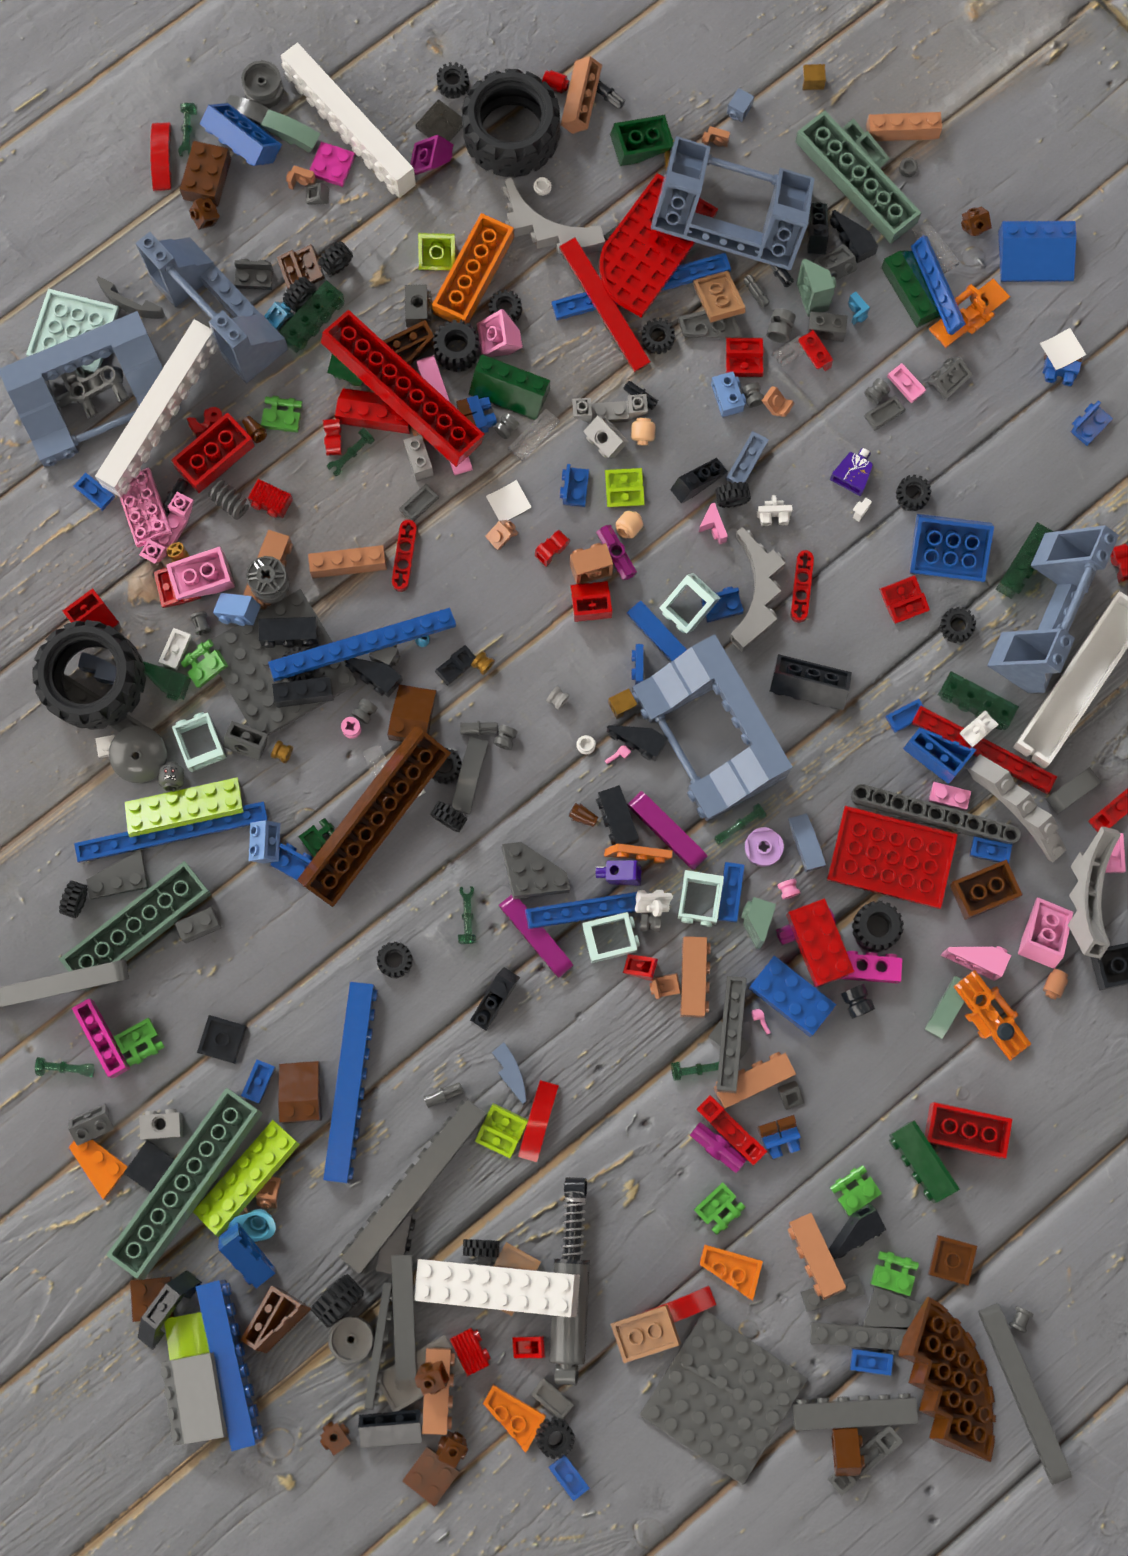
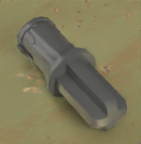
M460 722L461 735L478 734L480 736V734L498 733L497 722Z
M456 1083L424 1096L427 1107L430 1108L443 1101L446 1103L448 1099L462 1094L463 1088L460 1083Z

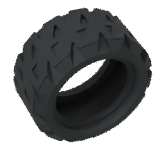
M505 69L503 73L494 71L485 75L484 81L478 80L469 89V96L465 97L462 106L463 137L469 155L474 157L476 164L484 170L492 169L494 175L508 177L511 174H514V177L528 175L532 169L534 171L539 170L546 165L549 158L553 157L560 139V108L554 91L545 81L542 82L539 76L526 71V74H523L519 69ZM518 105L533 112L539 119L540 124L536 131L526 139L516 142H505L492 137L484 129L483 122L492 111L499 107Z
M74 621L63 625L64 628L54 630L45 639L47 643L39 647L34 658L37 663L32 669L33 683L36 685L35 692L41 703L58 718L79 728H88L90 730L104 729L108 725L114 726L124 720L127 713H132L140 702V692L143 693L146 677L143 672L145 671V666L137 648L114 628L98 621ZM102 647L108 649L116 663V678L113 686L104 697L88 704L73 703L68 698L63 685V675L68 662L78 652L87 648Z

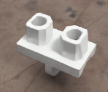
M776 495L771 496V501H764L765 506H758L757 518H760L761 526H770L772 524V517H778L779 525L789 524L792 505H784L783 500L776 499Z
M985 710L960 732V735L973 747L999 724Z
M638 890L635 898L637 902L635 911L637 913L652 912L655 917L661 916L662 912H669V905L673 895L671 893H664L663 890H656L653 893Z

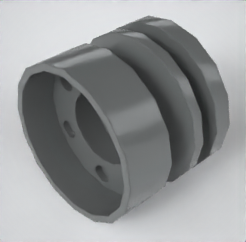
M263 556L255 559L249 565L246 579L252 594L257 600L272 604L281 601L287 595L290 581L286 569L280 560L271 556Z

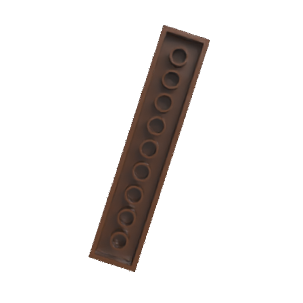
M415 726L297 881L331 907H334L451 752L425 731Z

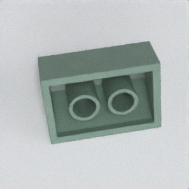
M804 259L801 263L797 287L807 316H810L811 312L822 313L829 310L834 289L836 288V280L834 276L831 277L829 270Z
M753 897L751 902L747 901L741 918L744 919L743 925L755 948L760 949L765 942L776 904Z

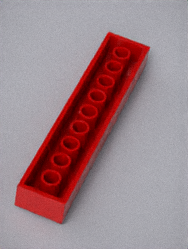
M349 309L322 332L321 344L455 467L461 464L482 444L485 434Z

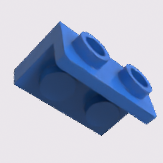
M1099 400L1095 404L1091 403L1084 411L1086 414L1083 417L1078 416L1072 423L1074 427L1071 433L1086 446L1113 419L1099 407L1101 404Z
M567 464V468L563 469L562 481H565V485L560 488V498H563V505L585 507L589 469L571 468V464Z
M727 587L721 592H717L716 594L720 597V600L708 612L705 618L708 623L743 614L739 588ZM701 599L702 607H704L707 602Z
M281 843L279 846V861L272 862L270 865L297 880L313 857L306 853H303V855L296 852L297 848L289 843L286 846Z

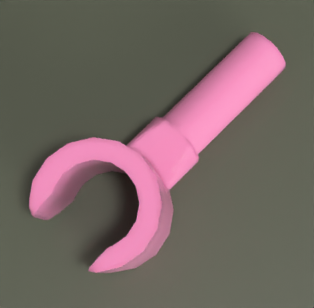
M621 746L605 762L609 764L620 755L626 759L630 755L631 750L626 746Z
M760 1009L752 1010L753 1021L760 1020L766 1035L770 1034L771 1032L765 1022L763 1011Z

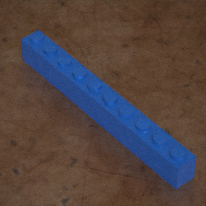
M350 982L323 1180L349 1183V1179L353 1180L354 1168L351 1167L352 1159H356L357 1147H354L355 1139L359 1138L360 1128L357 1127V1119L361 1120L362 1108L359 1107L360 1099L363 1100L365 1094L362 1082L367 1078V1068L364 1067L365 1060H369L370 1048H367L368 1040H372L373 1029H370V1022L374 1021L375 1009H372L373 1001H377L378 990L375 989L374 984Z

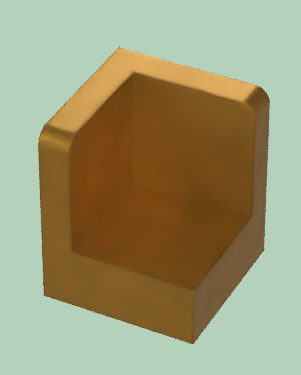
M825 64L804 65L803 90H824L826 82Z
M629 688L608 698V704L616 719L624 716V712L637 706Z

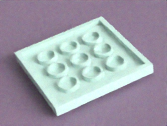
M48 289L26 356H31L116 320L119 307ZM103 358L93 361L90 365L81 366L83 371L94 374L95 370L101 367Z

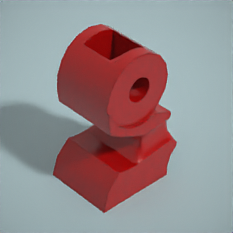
M210 407L204 410L203 423H198L196 418L193 417L186 418L194 435L198 438L223 415L219 408Z
M340 419L323 420V427L326 433L324 438L326 455H342Z
M557 530L535 549V557L547 567L552 561L553 554H560L571 540L561 530Z
M1122 544L1115 546L1110 555L1112 565L1119 567V572L1117 573L1119 583L1128 581V545Z

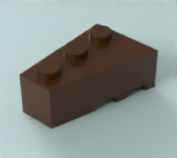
M424 320L383 341L406 363L411 365L433 343L434 335L428 323Z

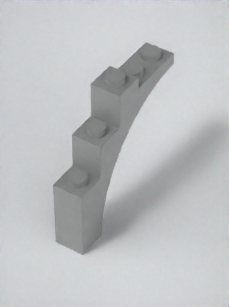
M512 178L505 179V187H502L504 197H508L509 203H507L509 213H507V221H504V223L514 228V237L530 234L531 241L536 243L537 249L556 245L557 253L562 255L563 260L566 258L559 249V246L574 237L585 254L602 251L605 239L601 225L570 227L545 219L524 202L516 190Z
M741 527L736 532L735 538L744 548L750 560L754 575V594L748 613L741 624L730 634L729 639L743 652L776 624V613L767 607L781 594L780 585L771 579L784 569L785 559L779 552L776 553L774 550L767 554L766 548L754 540L753 534Z
M982 755L976 757L966 766L972 779L996 796L1020 820L1034 837L1049 861L1053 863L1066 851L1057 832L1059 827L1053 815L1038 807L1031 793L1016 785L1008 770Z
M1103 826L1086 852H1079L1071 865L1078 882L1069 896L1077 911L1068 924L1082 953L1101 959L1110 945L1102 921L1101 897L1103 880L1112 851L1121 836L1118 830Z

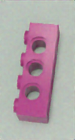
M846 951L855 972L841 979L897 984L901 982L902 958H897V954H885V957L878 956V953L874 952L858 955L857 951ZM857 962H864L866 970H859L856 965ZM883 963L886 968L885 972H879L876 964Z
M89 998L74 1006L72 1010L107 1076L114 1079L128 1071L130 1067L95 1001Z

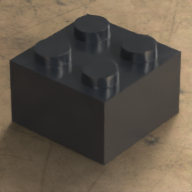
M1128 943L1108 947L1101 959L1090 957L1099 991L1128 985Z

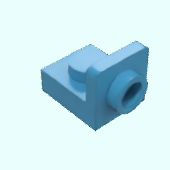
M855 291L850 295L848 301L849 308L854 313L856 312L852 318L853 325L857 322L862 323L868 317L870 308Z
M274 302L264 317L278 331L287 318H293L295 314L285 302Z

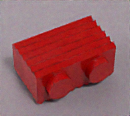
M260 479L257 480L248 496L251 507L256 510H261L262 508L273 518L278 516L284 518L293 501L290 493Z
M471 1327L450 1338L467 1376L490 1365L488 1361L491 1360L488 1350L486 1348L482 1349L479 1343L482 1341L478 1330L474 1331Z

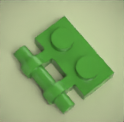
M266 396L265 404L272 406L271 409H263L261 426L265 429L298 433L301 414L294 411L295 408H302L303 401H298L295 398L282 399L279 396ZM278 406H286L288 411L278 410Z
M210 639L205 643H200L195 651L189 652L185 655V659L181 661V665L185 668L191 664L192 669L187 673L197 688L204 686L228 666L219 650L210 651L209 648L214 645ZM203 654L205 658L198 662L197 658Z
M150 1018L114 1036L123 1055L131 1052L132 1057L126 1060L129 1066L143 1062V1059L150 1055L158 1054L159 1050L165 1047L162 1041L154 1044L152 1039L159 1035ZM146 1043L148 1048L138 1052L136 1048Z
M863 1165L857 1169H852L850 1174L843 1179L839 1178L830 1187L834 1194L840 1190L843 1193V1196L837 1200L848 1216L882 1194L871 1177L866 1180L862 1179L861 1175L867 1172ZM855 1180L858 1185L849 1191L846 1186Z
M722 1182L693 1210L707 1225L712 1220L717 1223L711 1229L717 1235L722 1230L725 1231L728 1228L727 1225L735 1217L738 1218L746 1207L741 1202L734 1207L731 1202L736 1196ZM727 1207L730 1212L721 1219L718 1214Z
M879 1251L878 1259L884 1260V1265L875 1264L870 1284L910 1296L915 1276L909 1275L908 1270L910 1268L917 1271L919 1263L912 1261L909 1257L902 1258L895 1256L894 1253L889 1251L887 1253ZM894 1263L902 1266L901 1272L890 1269L891 1264Z

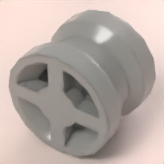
M557 686L550 693L546 702L554 704L555 708L560 710L570 695L563 693L561 688Z

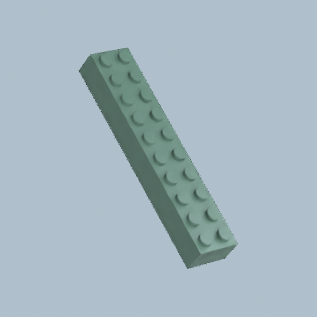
M226 1088L106 1256L136 1279L144 1280L263 1112L232 1090Z

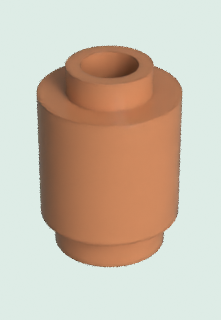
M1058 969L1050 972L1043 991L1046 992L1045 996L1054 1000L1057 997L1061 998L1068 983V974Z

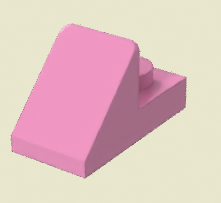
M712 503L700 525L699 532L711 529L713 538L717 539L720 545L727 542L728 535L716 505Z

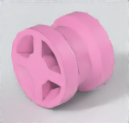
M347 717L342 721L341 729L347 738L354 739L360 735L361 726L356 718Z
M795 878L777 885L778 889L782 891V900L801 894L800 890L796 887L797 881Z

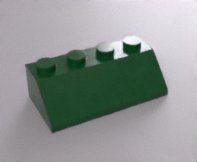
M898 251L884 258L881 269L916 328L940 317L913 251Z
M482 354L475 368L468 395H478L479 399L489 397L491 404L537 421L550 391V380Z
M915 1120L906 1123L889 1134L891 1138L889 1140L890 1144L895 1150H899L902 1155L900 1157L901 1161L906 1167L909 1166L913 1171L911 1175L914 1181L922 1185L924 1188L923 1194L929 1202L932 1200L933 1203H937L960 1190Z

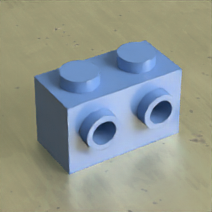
M734 372L712 377L711 386L721 416L726 417L743 412L746 398L744 394L740 393V380L738 377H735Z
M220 593L213 613L224 624L253 625L261 605L252 596Z
M267 820L250 823L249 861L263 864L278 862L280 823Z

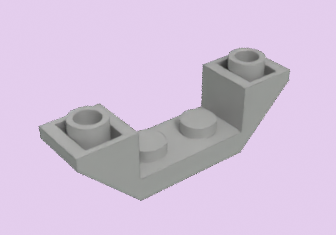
M646 394L628 395L627 401L591 403V398L572 399L573 418L589 423L598 415L605 416L610 422L630 421L648 413Z

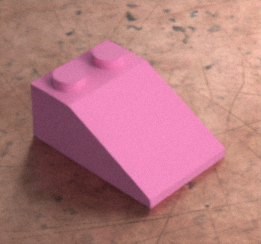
M221 547L166 565L177 600L216 594L235 587L226 555Z
M1037 897L1022 936L1018 954L1055 969L1064 957L1070 930L1068 924L1073 917V912Z
M996 946V948L949 947L941 954V956L972 971L976 970L978 974L993 981L1002 977L1011 958L1007 950Z

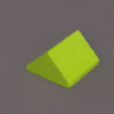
M418 233L419 270H451L456 260L455 234Z

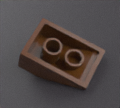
M399 684L387 735L389 740L403 742L415 726L429 735L436 690Z
M319 1061L279 1064V1123L322 1121Z

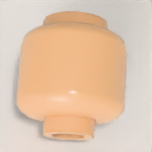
M636 418V421L631 426V439L637 441V445H648V442L655 439V423L651 422L649 418Z
M625 511L615 523L616 532L624 539L634 538L643 528L640 514L633 511Z

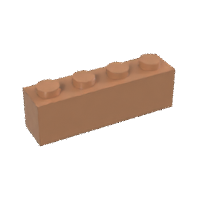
M591 56L579 59L574 63L560 124L572 134L588 129L602 69V64Z
M941 112L870 114L866 123V131L868 130L875 141L939 139L942 131Z
M268 530L257 558L271 556L280 560L285 567L286 556L291 553L293 548L290 537ZM247 583L243 595L252 596L261 605V609H266L268 605H271L270 603H263L257 600Z
M383 545L308 554L312 579L387 570Z
M683 937L680 1017L704 1018L705 1013H709V1001H705L710 987V983L706 981V974H710V962L706 961L707 954H710L711 944L707 943V937Z
M780 1052L769 1056L770 1060L765 1063L760 1060L752 1064V1069L746 1072L745 1069L739 1070L737 1094L717 1092V1086H715L713 1089L722 1107L726 1109L796 1075L786 1053L781 1055Z
M812 1213L789 1222L790 1228L787 1231L791 1240L795 1239L798 1244L796 1251L800 1259L804 1258L807 1264L804 1268L808 1277H813L816 1283L813 1287L817 1296H822V1299L825 1300L845 1291L844 1281Z
M426 1348V1363L443 1361L449 1381L446 1388L441 1389L440 1392L424 1394L422 1434L447 1435V1429L452 1428V1417H448V1408L453 1407V1395H449V1387L454 1385V1374H450V1366H454L455 1353H451V1348Z

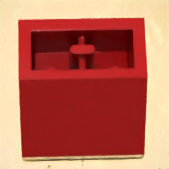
M608 581L570 585L574 622L612 618Z
M93 588L62 611L70 622L91 620L109 625L112 628L119 624V621Z

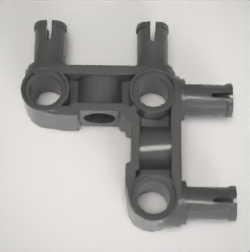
M104 366L95 370V373L88 377L85 376L82 367L76 368L71 373L61 374L68 392L55 398L56 402L59 401L57 405L60 408L72 402L82 404L87 419H90L99 414L92 402L93 397L112 388L118 403L129 399V396L122 384L123 371L121 368ZM111 371H113V373H114L112 379H111V377H110V372H111ZM81 387L83 388V393H82V395L80 394V388H81Z

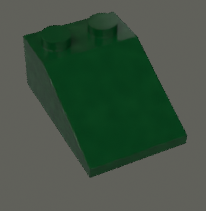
M665 115L614 123L610 133L620 166L637 164L672 150L674 144Z

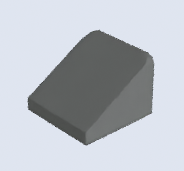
M321 182L307 186L306 203L328 204L329 188Z
M796 1081L777 1087L785 1110L804 1104Z

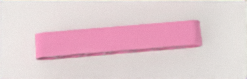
M434 355L416 360L419 374L449 401ZM469 456L457 467L450 462L455 476L472 471Z

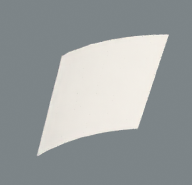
M1070 328L1040 343L1056 370L1086 355Z
M517 480L486 496L499 521L509 520L531 508Z

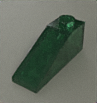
M143 661L145 671L143 672L167 695L166 698L177 701V699L184 700L191 682L190 677Z

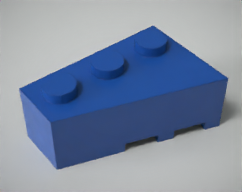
M919 728L903 748L947 784L953 780L977 750L972 747L967 748L959 745V742L946 740L941 735L923 728Z
M238 1222L218 1237L219 1251L231 1262L236 1270L240 1271L249 1285L252 1284L255 1288H258L276 1274L275 1266Z

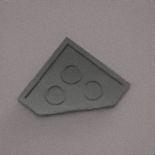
M522 842L502 844L501 849L513 899L570 892L567 873Z

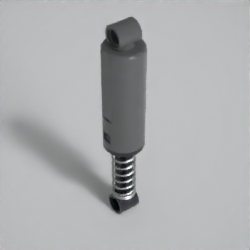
M566 1177L564 1201L567 1202V1205L564 1207L567 1208V1213H564L566 1221L563 1222L566 1225V1229L563 1230L566 1236L563 1238L565 1246L562 1247L565 1249V1254H562L564 1259L554 1258V1272L580 1275L577 1316L564 1317L552 1315L549 1360L551 1363L556 1364V1384L577 1385L578 1365L585 1363L589 1295L590 1260L580 1259V1254H583L581 1246L584 1245L581 1242V1238L584 1235L581 1233L582 1229L585 1228L582 1226V1221L585 1220L582 1218V1213H585L583 1205L586 1204L587 1179Z

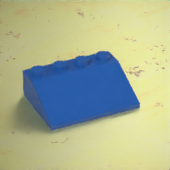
M1002 221L998 230L1001 282L1074 281L1076 254L1075 221Z
M917 514L910 573L985 582L994 525L989 522Z

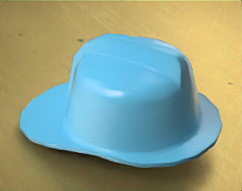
M255 1209L250 1213L239 1215L228 1226L229 1229L238 1222L254 1242L271 1238L276 1230V1223L272 1215L262 1209Z

